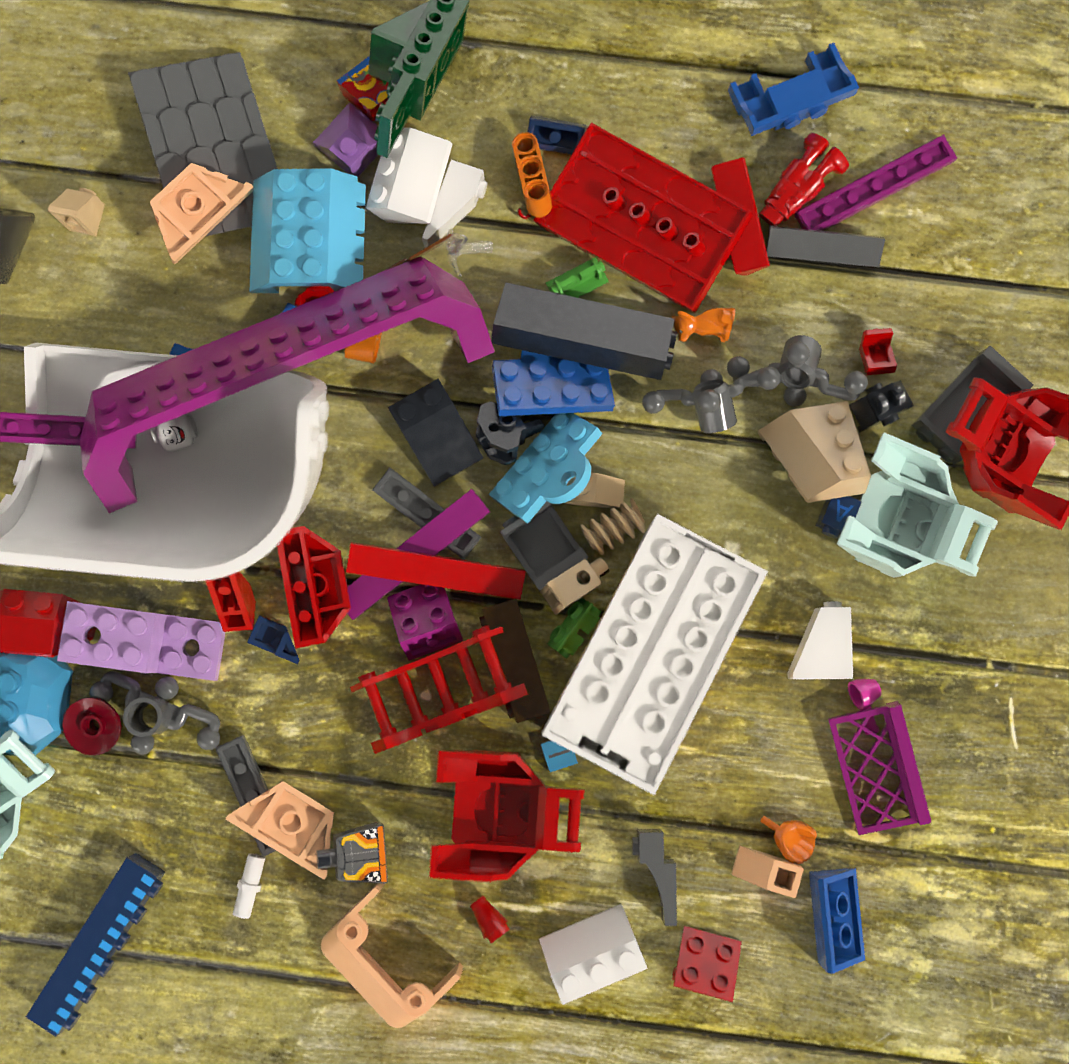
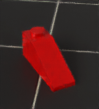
M240 571L224 577L205 580L223 632L252 630L256 601L250 583Z

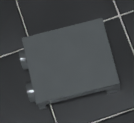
M546 501L528 524L516 515L502 524L504 527L500 531L502 537L539 592L548 582L582 560H588L587 554L571 535L553 508L552 503Z

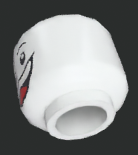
M187 414L151 428L154 443H160L165 451L190 447L193 444L194 438L198 437L195 421L192 415L188 416Z

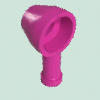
M857 679L848 683L849 696L853 704L860 711L871 709V705L882 695L880 685L875 679ZM871 716L865 727L877 733L880 731L879 726L876 725L874 716Z

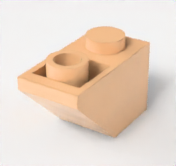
M739 845L731 875L766 890L796 899L804 868L799 864L790 863L786 859Z

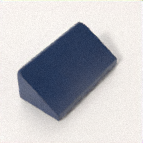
M531 116L528 126V132L535 135L538 140L539 149L570 155L573 154L586 130V125L538 116Z

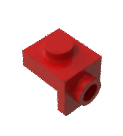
M876 328L863 332L859 351L866 376L896 372L897 363L891 346L892 328Z

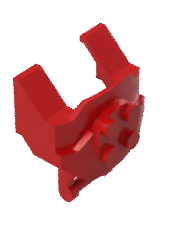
M973 378L969 386L971 390L954 422H950L946 429L948 435L962 441L960 454L964 463L963 470L972 491L982 498H988L1008 513H1017L1047 526L1062 530L1069 517V500L1034 488L1032 485L1046 457L1055 446V437L1069 441V394L1047 387L1025 389L1004 394L987 381ZM983 395L987 398V400L984 402V404L978 411L969 429L965 428L977 403Z
M439 750L436 782H455L451 840L455 844L431 846L429 878L478 882L508 880L539 850L581 852V842L578 841L581 799H584L585 789L545 785L518 752ZM560 798L569 799L567 836L564 841L557 840Z

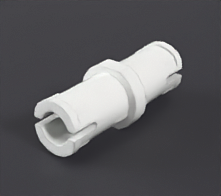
M248 854L243 876L237 883L239 890L233 910L234 916L250 918L256 893L260 892L261 889L259 881L266 857L258 854Z

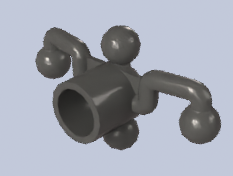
M796 335L788 339L785 343L780 363H772L767 366L774 367L779 371L781 375L780 383L787 386L784 391V400L791 407L801 406L805 402L807 394L804 388L809 386L818 387L825 395L854 401L867 388V376L862 372L853 371L847 374L844 379L845 388L829 384V374L827 371L818 368L822 353L821 346L815 339L805 335ZM736 356L729 360L727 371L733 378V381L749 373L750 365L744 357ZM757 382L747 387H760Z
M764 367L737 378L733 384L728 385L723 381L720 372L715 369H709L701 375L700 384L695 387L692 393L686 389L650 391L643 397L642 406L648 413L656 414L664 408L665 401L681 400L685 406L695 405L702 432H721L733 427L737 423L733 397L739 396L745 387L757 382L765 390H772L779 385L781 375L774 367Z
M116 671L105 673L101 680L94 683L90 688V697L99 698L106 702H109L113 697L112 683L129 690L125 698L126 708L123 720L127 730L134 735L130 745L137 754L144 755L151 752L155 743L152 735L161 734L167 729H180L185 724L188 716L208 724L207 727L201 729L197 734L196 740L199 747L203 750H213L220 742V734L218 732L220 719L216 714L195 705L186 704L178 707L168 702L169 699L176 696L179 690L177 681L172 677L166 676L158 680L155 685L157 696L141 691V687L136 680ZM150 704L155 707L158 715L157 723L153 728L146 725L143 720V712Z

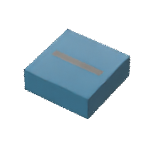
M552 740L541 743L550 772L578 763L575 752Z

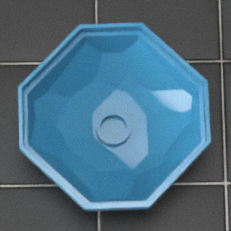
M0 653V737L12 729L20 736L19 740L34 755H37L63 733V718L66 710L69 708L73 670L66 662L57 661L58 655L51 658ZM10 749L3 753V755L16 756Z

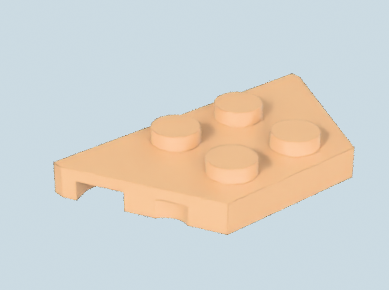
M191 163L150 201V206L172 263L176 264L253 192L254 186L247 182L243 184L228 178V175L210 172L205 167Z
M280 782L228 814L225 818L230 823L323 880L327 877V868L318 869L316 851L330 849V834L334 812L286 782Z

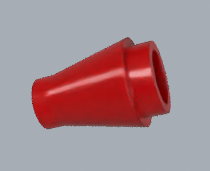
M482 896L469 906L474 913L483 938H487L490 944L510 930L507 925L508 920L487 901L485 896Z

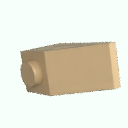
M79 188L78 191L66 189L49 205L48 212L69 231L97 236L105 204L92 190L86 188Z
M591 473L590 480L584 490L574 499L565 502V504L620 509V504L623 503L625 480L599 473ZM576 477L571 478L568 481L567 486L572 484L575 481Z

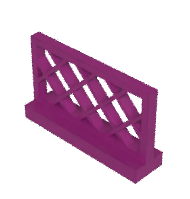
M898 701L886 703L884 706L828 718L858 835L919 823V825L932 823L901 704ZM883 714L886 725L879 735L865 727L871 716ZM864 718L861 724L855 721ZM849 721L857 726L858 729L851 740L848 741L839 736L836 724ZM862 730L877 738L869 752L854 745ZM886 732H888L890 741L883 738ZM881 741L892 747L893 754L887 764L873 756ZM841 742L847 745L844 751L842 750ZM851 748L866 756L857 770L847 765L845 757ZM870 759L884 767L876 781L861 773ZM894 761L896 762L897 770L891 767ZM848 770L851 771L852 773H854V776L852 777L851 780H850V776H849ZM888 770L898 775L901 781L895 792L880 785ZM858 777L873 785L865 799L853 792L852 787ZM877 788L892 796L883 810L869 802ZM902 789L905 799L899 796ZM896 799L907 805L908 817L896 819L888 814ZM856 800L862 803L859 809L857 807ZM866 806L880 813L875 824L862 826L860 815ZM885 817L889 819V821L882 822Z

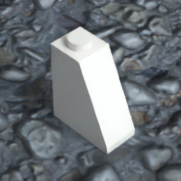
M823 602L824 607L814 609L787 673L788 679H853L851 607H842V602Z

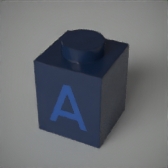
M850 496L826 500L815 526L822 528L821 532L823 534L838 539L848 516L856 518L862 501Z

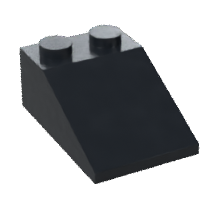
M439 378L388 407L434 487L484 459Z

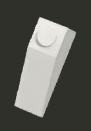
M454 160L450 161L436 200L430 224H427L422 236L425 248L440 240L474 209L478 198L483 199L488 185L485 182L483 170Z

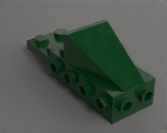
M429 0L373 28L371 32L368 74L389 82L387 87L388 101L386 104L381 103L376 114V121L379 122V125L376 129L374 140L377 141L378 155L388 158L409 117L421 121L463 42L470 0Z

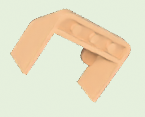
M377 883L325 934L321 942V950L325 957L388 1025L401 1028L425 1014L461 978L464 966L459 962L432 990L422 983H412L402 990L361 946L368 936L369 928L365 919L358 912L385 885V883Z

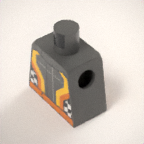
M374 822L333 835V849L316 851L318 869L335 867V875L338 881L388 883L384 824L381 822Z

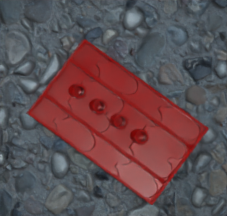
M591 122L550 191L551 211L546 216L535 217L534 222L548 232L654 290L661 296L696 313L702 300L714 283L716 276L721 271L731 251L743 234L745 227L753 217V213L744 206Z

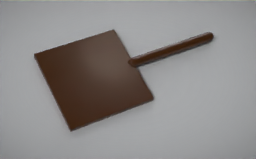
M451 233L408 259L404 258L385 270L423 256L446 242L452 236Z

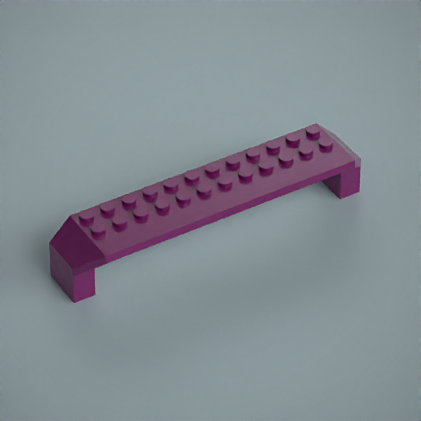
M420 256L93 390L80 439L83 475L109 514L137 502L133 469L124 456L132 436L418 317L449 327L466 361L470 363L495 352L481 309L463 281Z

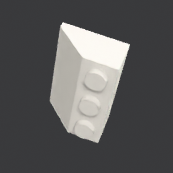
M403 128L388 158L380 157L366 209L387 223L430 224L452 143L413 128Z
M622 904L539 938L551 978L562 1005L647 969L644 957Z

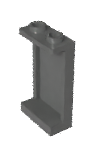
M991 346L980 352L912 424L916 429L917 436L924 442H930L937 448L938 455L946 462L956 464L962 461L960 454L962 441L948 435L946 429L950 422H954L971 390L969 386L973 378L987 381L1004 394L1031 389L1033 386L1025 376ZM983 395L977 403L965 428L969 429L978 411L980 410L984 402L987 400V398Z

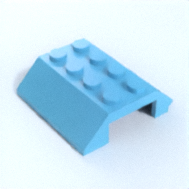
M331 168L273 169L254 180L250 293H279L280 286H330L334 291H337L363 280V265L355 264V262L364 261V237L356 236V234H363L365 232V209L358 208L357 206L365 205L366 184L359 183L358 176Z

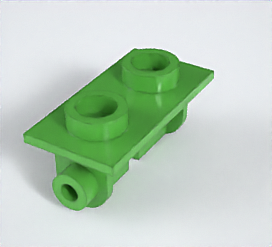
M594 257L546 282V285L550 292L579 298L608 283L609 280L604 273L606 271L604 264L601 260L598 261Z
M583 598L573 603L567 612L568 616L552 631L547 645L566 659L569 655L573 656L585 640L577 632L581 629L586 634H589L600 620L598 616L601 611Z

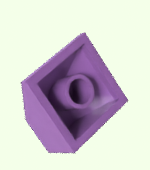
M349 102L317 137L313 145L346 173L359 176L378 156L377 141L374 140L378 126Z

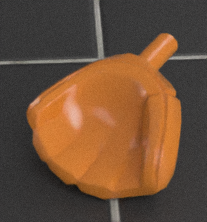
M766 816L761 818V823L775 831L773 838L779 851L787 861L793 864H802L810 859L817 838L816 830L813 827L797 820L786 821L779 826Z

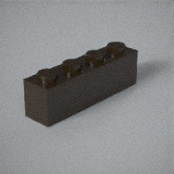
M517 599L483 608L484 615L479 617L481 626L489 625L490 630L502 626L504 631L491 637L507 683L511 682L512 687L524 683L528 695L505 704L509 719L515 717L516 723H520L551 713Z

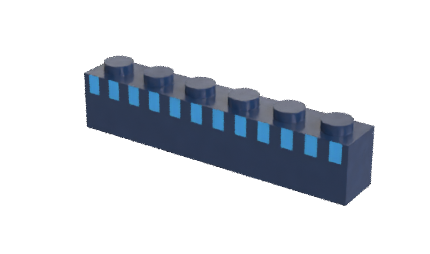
M137 853L126 857L29 1010L26 1018L55 1037L65 1029L70 1031L81 1016L78 1010L83 1003L87 1004L98 989L94 986L100 976L103 978L113 966L112 956L116 950L121 951L131 936L128 934L129 929L133 923L137 925L147 911V908L144 907L150 897L153 899L162 888L164 883L160 880L165 871Z

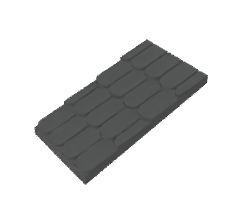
M240 52L128 72L163 189L191 163L205 167L210 172L228 175V178L243 184L247 182L251 185L254 184L255 179L273 169H277ZM253 192L206 236L251 227Z

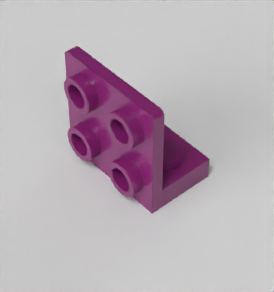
M421 584L387 597L399 643L409 661L464 641L445 588Z

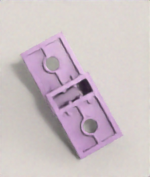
M67 601L57 661L140 673H161L218 681L226 632H223L221 623L216 621ZM93 627H97L101 633L99 641L95 644L90 643L87 638L88 631ZM192 639L196 640L199 644V651L195 656H189L185 650L186 643Z

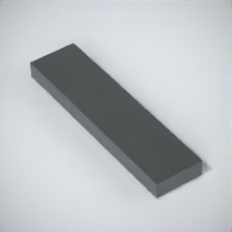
M769 226L766 251L767 255L771 257L880 267L885 238Z
M390 467L372 489L377 495L421 528L445 510ZM469 529L447 546V548L465 560L482 537L472 529Z
M245 735L215 748L240 807L268 790ZM254 837L262 857L276 851Z

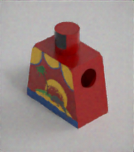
M369 56L339 78L337 83L341 94L370 120L376 121L379 106L381 103L386 104L388 101L387 87L389 82L368 74Z

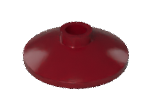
M86 697L74 702L66 710L63 718V732L68 743L75 750L86 755H101L112 749L118 742L121 734V721L116 710L108 702L95 697ZM93 719L99 723L100 728L94 725Z

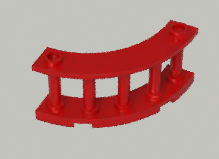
M489 625L472 631L474 637L378 676H376L375 671L359 676V683L350 687L351 692L363 688L366 689L381 733H379L381 739L371 743L374 754L423 736L421 729H425L426 733L528 695L524 683L512 687L511 682L507 683L490 639L504 632L502 626L490 630ZM477 643L481 646L496 685L493 688L495 694L489 696L487 691L484 692L468 651V647ZM455 652L458 655L473 694L470 697L472 703L463 707H459L458 702H454L438 660ZM428 664L444 707L441 709L442 715L428 720L427 714L423 715L408 675V671ZM395 676L398 679L413 719L410 721L412 727L397 732L396 727L391 725L376 684Z

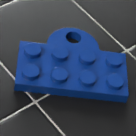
M523 350L520 359L493 360L492 362L499 416L613 411L615 407L609 370L606 368Z

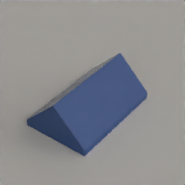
M856 868L809 871L818 963L827 973L834 974L865 960Z

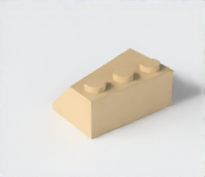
M848 401L789 410L758 430V435L770 446L773 456L777 461L780 460L788 472V477L807 503L865 494L871 474Z

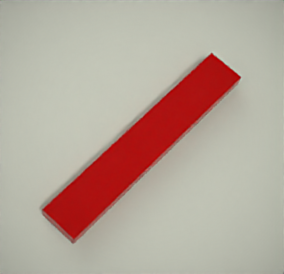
M355 542L350 544L346 573L521 600L526 574L525 569Z

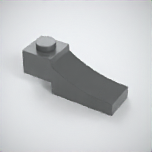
M637 829V837H632V855H637L639 863L646 864L654 877L660 897L664 925L677 926L676 863L673 859H664V833L661 829Z

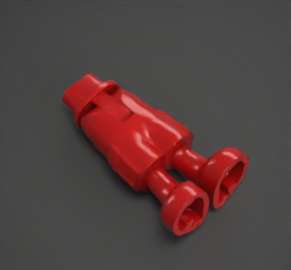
M809 133L803 140V145L806 149L801 159H793L782 172L780 180L764 201L765 207L760 211L759 216L770 226H778L782 220L787 221L806 202L814 199L825 187L823 178L830 172L843 174L849 168V162L844 154L837 147H832L814 171L809 170L812 163L829 148V142L823 136Z

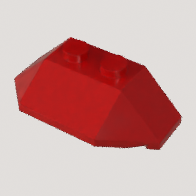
M305 526L290 528L277 544L294 645L295 649L326 643L350 611L351 603L341 550Z
M14 589L1 590L0 653L51 658L57 656L67 601L81 602L64 594ZM93 627L88 631V641L94 639L97 627Z

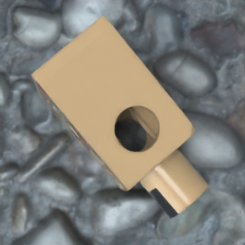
M598 558L590 564L584 559L548 582L540 593L554 614L557 615L601 585L600 578L609 573L610 570L602 558ZM577 578L582 580L583 585L577 581Z

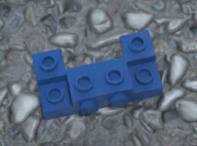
M835 43L829 44L826 51L815 55L814 51L807 54L805 63L809 72L767 88L766 92H764L757 74L751 75L749 81L737 86L736 81L730 83L728 93L738 116H743L751 136L774 128L775 131L783 127L791 129L797 126L801 120L809 117L811 119L821 117L827 112L829 105L856 95L859 85L855 76L844 64Z

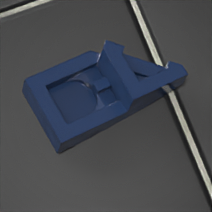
M259 615L247 643L298 664L300 660L287 627Z

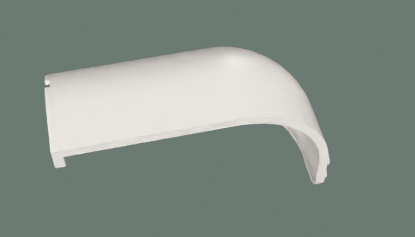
M33 343L24 346L26 413L86 417L93 390L174 358L176 355L47 343ZM290 370L191 411L187 415H192L198 437L194 438L193 444L187 448L165 451L160 443H154L151 428L138 433L136 449H127L124 455L133 469L137 502L110 514L83 475L80 446L24 443L29 446L26 460L19 461L13 479V484L16 488L12 495L6 494L0 502V564L175 581H202L224 577L256 563L282 540L298 520L317 486L322 469L323 454L327 448L325 421L328 418L329 404L326 402L325 383L311 375Z

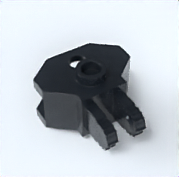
M901 380L892 382L884 387L882 383H878L865 390L866 396L849 404L850 411L853 412L860 425L857 427L859 433L880 423L885 427L899 420V414L914 406Z
M490 401L480 406L476 438L489 459L503 465H508L516 461L519 446L525 444V438L542 431L545 427L541 419L523 423L534 417V415L499 416L497 403Z

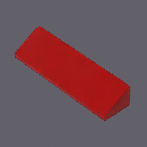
M742 157L712 166L711 171L716 192L744 206L753 213V217L731 251L735 273L747 276L769 267L770 264L745 158Z

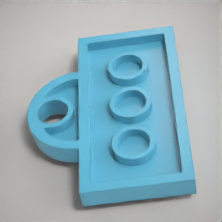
M574 413L555 414L489 493V496L527 524L546 501L552 504H562L574 499L584 490L591 477V464L585 457V454L603 433L598 427ZM576 477L575 481L567 486L568 481Z

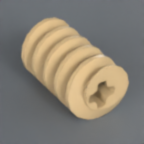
M632 498L630 499L631 508L623 502L620 504L621 513L615 508H611V518L602 513L599 516L600 524L594 519H590V529L583 524L580 525L592 550H596L599 554L603 555L604 544L613 550L615 549L613 540L617 539L621 544H624L625 533L632 539L635 538V528L645 533V521Z

